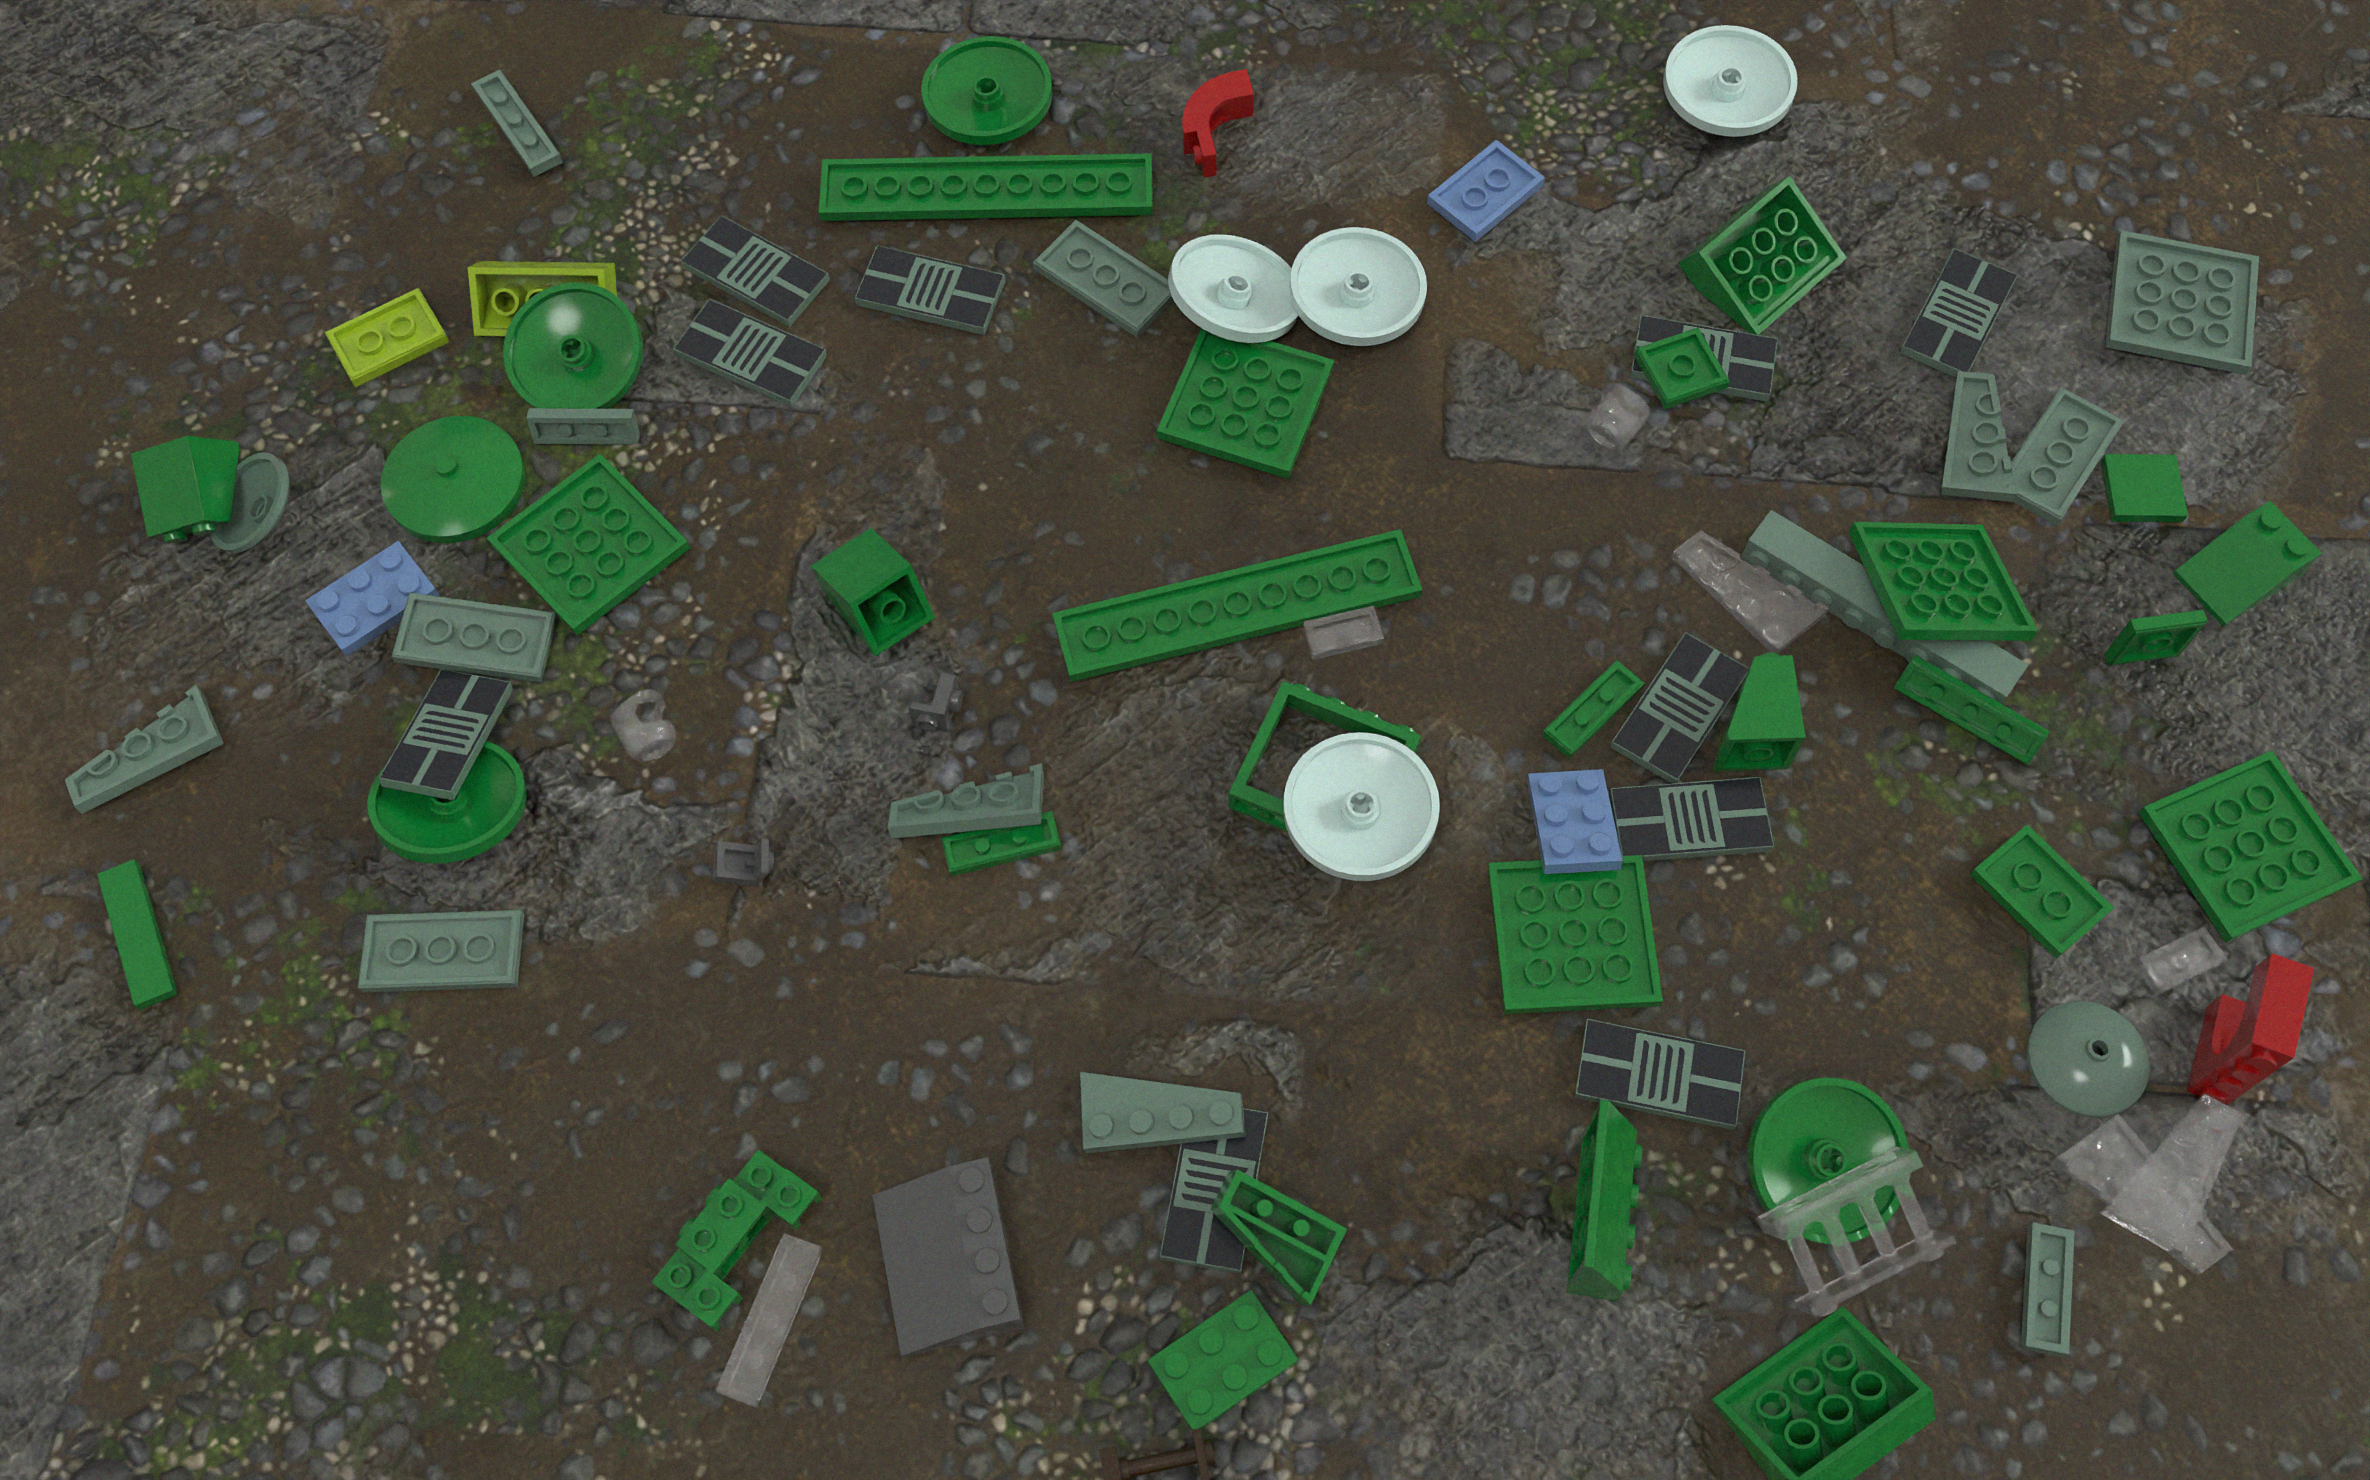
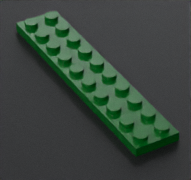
M1152 153L822 159L819 216L821 221L1153 215Z
M1401 529L1053 612L1052 616L1069 680L1073 682L1419 598L1422 596V587Z

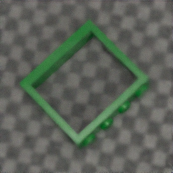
M1282 681L1229 791L1228 808L1288 832L1284 821V800L1248 786L1286 706L1353 733H1372L1391 738L1408 747L1416 755L1419 752L1421 735L1416 734L1412 728L1406 725H1394L1381 720L1373 712L1366 710L1358 711L1348 707L1338 698H1325L1315 694L1302 684H1290Z

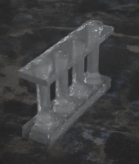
M1896 1147L1757 1217L1763 1233L1787 1240L1809 1290L1808 1294L1793 1301L1797 1309L1818 1317L1828 1315L1838 1309V1303L1920 1261L1929 1262L1940 1258L1945 1253L1943 1249L1957 1243L1952 1234L1934 1229L1930 1231L1908 1181L1911 1178V1172L1923 1167L1917 1151ZM1885 1185L1893 1186L1916 1238L1896 1249L1873 1199L1876 1195L1875 1190ZM1851 1202L1858 1204L1880 1254V1257L1861 1267L1838 1218L1840 1214L1839 1208ZM1816 1220L1823 1223L1845 1275L1825 1285L1802 1235L1805 1231L1804 1226Z

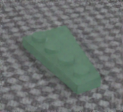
M1958 371L1941 495L2016 502L2017 491L2015 484H2013L2011 459L2007 452V438L2005 428L2002 425L2001 407L1994 374Z
M197 685L185 692L188 697L178 705L172 707L168 704L156 714L159 718L142 731L135 728L124 736L126 739L122 745L113 752L106 749L65 779L74 807L81 814L224 744L206 699Z
M1042 763L1029 766L1030 772L1012 777L1011 771L996 775L997 781L975 786L974 781L960 784L952 793L943 795L941 791L937 790L891 802L888 821L890 838L951 834L954 832L1041 824L1044 787Z
M1080 1072L1083 1149L1086 1154L1245 1137L1243 1098L1241 1093Z

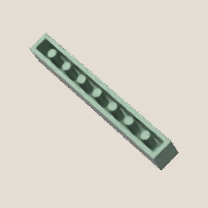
M1773 510L1768 513L1749 538L1741 556L1754 569L1764 571L1777 579L1785 588L1795 590L1808 598L1816 607L1831 612L1842 619L1847 626L1862 631L1873 638L1878 645L1893 650L1906 658L1909 663L1913 656L1916 655L2001 704L2028 667L2027 663L1990 641L1899 640L1864 565Z

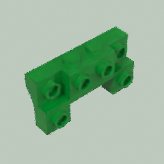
M757 1150L733 1181L728 1178L723 1186L720 1184L710 1192L705 1201L707 1206L699 1216L691 1218L684 1224L678 1235L679 1240L675 1244L678 1250L653 1279L652 1283L717 1333L721 1327L718 1322L733 1302L738 1305L743 1299L738 1292L723 1282V1279L773 1218V1214L794 1230H797L801 1225L799 1218L812 1202L816 1204L822 1199L821 1195L790 1170H785L760 1150Z

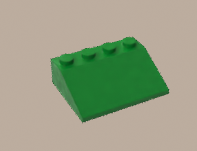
M1787 176L1766 187L1681 259L1678 264L1702 295L1747 332L1759 335L1847 257L1790 176Z
M1600 1100L1582 1133L1566 1293L1616 1301L1623 1290H1629L1632 1267L1625 1264L1626 1249L1632 1250L1635 1239V1225L1629 1224L1630 1208L1636 1209L1638 1202L1639 1185L1633 1184L1634 1169L1640 1168L1643 1147L1636 1144L1637 1130L1610 1101Z
M1844 1306L1712 1398L1716 1409L1769 1480H1853L1935 1420L1932 1389Z

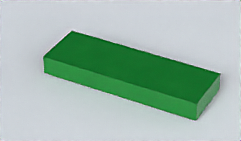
M1616 660L1543 730L1542 737L1570 760L1643 689L1645 683Z
M1052 811L1042 813L1041 824L967 831L941 838L950 877L1062 850Z

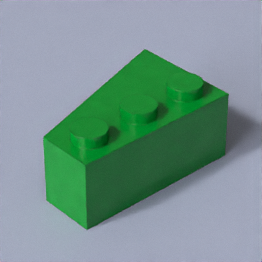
M1238 1169L1228 1172L1210 1210L1300 1305H1311L1347 1228Z

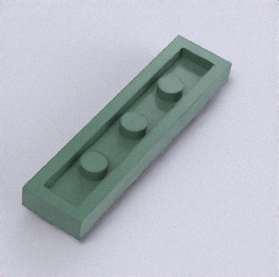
M500 69L471 83L475 94L533 177L563 163L557 149Z

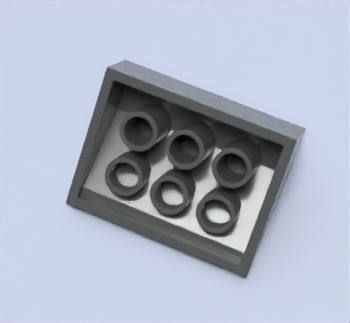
M988 1157L948 1166L872 1195L902 1358L1024 1329L993 1170Z

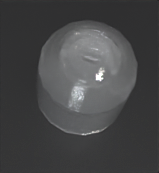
M1608 382L1601 392L1602 404L1593 408L1588 415L1587 428L1596 442L1607 448L1618 449L1627 446L1650 416V409L1646 402L1632 390L1623 385Z
M647 689L637 692L623 702L610 719L611 725L624 750L637 761L648 762L663 757L673 748L676 741L674 724L668 720H662L666 704L662 695L656 690ZM644 702H656L652 713L643 721H640L635 712L637 706Z

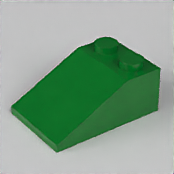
M2268 501L2243 517L2176 569L2173 575L2224 627L2304 575L2322 552L2271 501Z

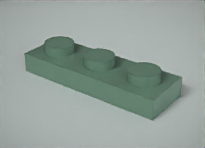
M529 408L526 417L534 444H638L640 438L634 409Z
M2034 1222L2027 1226L2021 1349L2059 1357L2069 1355L2074 1230Z

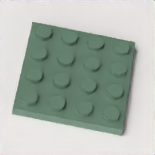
M2121 230L2116 238L2105 347L2246 375L2252 367L2259 256Z

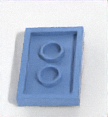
M1495 140L1428 195L1427 204L1474 242H1477L1542 188L1545 177L1498 140Z
M397 541L305 601L347 657L401 622L409 592L431 596L440 595L401 543Z
M1603 769L1528 774L1527 787L1544 874L1621 870L1623 860Z

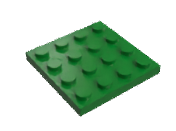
M1201 328L1157 428V439L1289 479L1334 369V360L1272 341L1259 343L1232 341L1216 336Z
M601 453L487 537L493 549L576 636L690 549L688 541Z
M1853 522L1848 533L1899 640L2032 641L2037 634L2038 629L1983 525Z
M2269 751L2144 806L2138 812L2225 943L2231 942L2350 888L2363 879L2273 751Z
M1642 855L1622 856L1621 870L1544 874L1541 860L1488 863L1487 873L1503 1014L1661 1006L1663 997Z

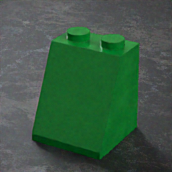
M184 436L131 453L147 537L164 538L165 543L168 544L187 541V535L210 534L216 531L215 526L230 522L240 450L238 442Z
M872 528L864 531L811 565L823 592L874 656L879 655L935 618L911 564Z
M1765 653L1754 657L1738 691L1713 762L1714 772L1789 769L1806 738L1793 655L1780 656L1778 653Z

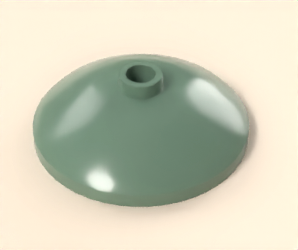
M262 452L249 456L237 465L230 522L215 526L216 531L210 533L212 541L217 547L229 553L243 552L261 543L279 524L284 515L290 492L288 471L280 458L273 454Z
M2070 1001L2059 1004L2049 1009L2036 1021L2028 1036L2026 1057L2033 1080L2049 1100L2070 1113L2089 1118H2103L2116 1115L2133 1105L2141 1097L2147 1086L2150 1074V1061L2146 1045L2136 1028L2125 1017L2107 1006L2089 1001ZM2092 1045L2100 1047L2103 1056L2097 1055L2093 1051Z

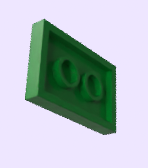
M2025 825L1970 874L2056 959L2114 909L2096 889L2028 825Z
M1250 1290L1148 1359L1147 1362L1192 1431L1198 1428L1202 1430L1292 1368L1299 1362V1359L1253 1291Z

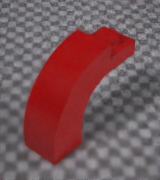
M1247 69L1225 73L1210 79L1192 94L1185 106L1182 118L1184 155L1192 153L1195 166H1201L1204 178L1216 176L1217 154L1211 136L1213 131L1227 121L1253 116L1254 93Z

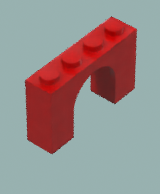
M2272 953L2255 967L2247 1002L2222 994L2206 1008L2187 1091L2199 1095L2200 1099L2208 1104L2227 1106L2294 1059L2314 968Z

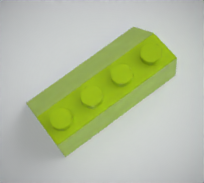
M480 261L468 267L474 336H506L507 329L518 310L537 293L558 284L572 282L593 284L617 296L615 263Z

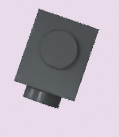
M941 673L932 705L910 702L908 710L913 724L927 731H935L936 729L948 731L953 712H959L963 699V691L959 690L955 675Z
M760 838L756 845L717 841L713 846V882L758 887L773 870L774 854L769 851V839Z

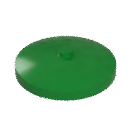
M986 36L959 42L940 53L931 62L924 74L921 93L927 117L941 133L963 143L993 145L1016 139L1039 124L1049 110L1053 89L1050 70L1044 59L1033 48L1010 38Z
M580 282L558 284L530 298L512 319L507 329L503 346V359L507 376L518 394L534 408L608 409L617 403L631 388L640 371L643 358L641 330L628 307L610 291L593 284Z
M472 416L444 417L416 428L395 446L383 467L381 493L385 506L393 519L409 534L434 543H457L482 536L501 524L512 513L524 491L526 469L523 457L516 443L498 425Z
M485 741L454 800L382 787L379 777L384 770L383 768L371 786L367 801L368 815L376 836L385 847L403 858L416 862L436 864L456 862L474 857L501 842L519 822L526 806L527 792L522 771L516 760L503 748Z
M1817 1077L1798 1081L1787 1086L1773 1096L1764 1106L1750 1134L1747 1165L1751 1185L1758 1201L1766 1213L1779 1226L1791 1234L1809 1241L1824 1244H1845L1861 1240L1873 1234L1894 1215L1907 1189L1910 1175V1152L1907 1138L1899 1119L1880 1096L1867 1087L1847 1079Z

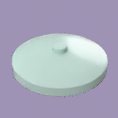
M1730 25L1703 28L1683 38L1671 51L1663 77L1666 97L1679 116L1703 131L1732 137L1757 134L1780 122L1792 105L1798 83L1793 61L1777 42L1758 31Z
M1348 227L1323 233L1302 248L1292 266L1289 290L1295 311L1313 331L1341 344L1370 346L1393 340L1414 325L1424 307L1427 280L1424 268L1418 257L1400 240L1374 229Z
M1207 235L1195 238L1184 244L1173 259L1168 275V284L1175 303L1192 322L1216 336L1245 343L1271 341L1287 333L1299 316L1294 309L1290 297L1289 286L1292 268L1280 256L1259 243L1232 235Z
M1357 732L1328 738L1312 747L1298 760L1286 783L1283 813L1286 829L1298 851L1315 867L1342 879L1373 881L1393 876L1411 866L1421 857L1434 836L1438 823L1440 802L1437 786L1431 772L1412 750L1398 741L1382 735Z

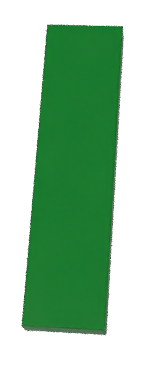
M1916 655L1913 656L1894 689L2027 765L2050 733L2047 729Z
M133 859L98 873V880L134 1006L142 1010L178 995L140 864Z

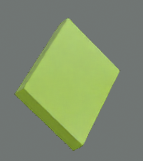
M419 288L325 332L355 388L450 342Z

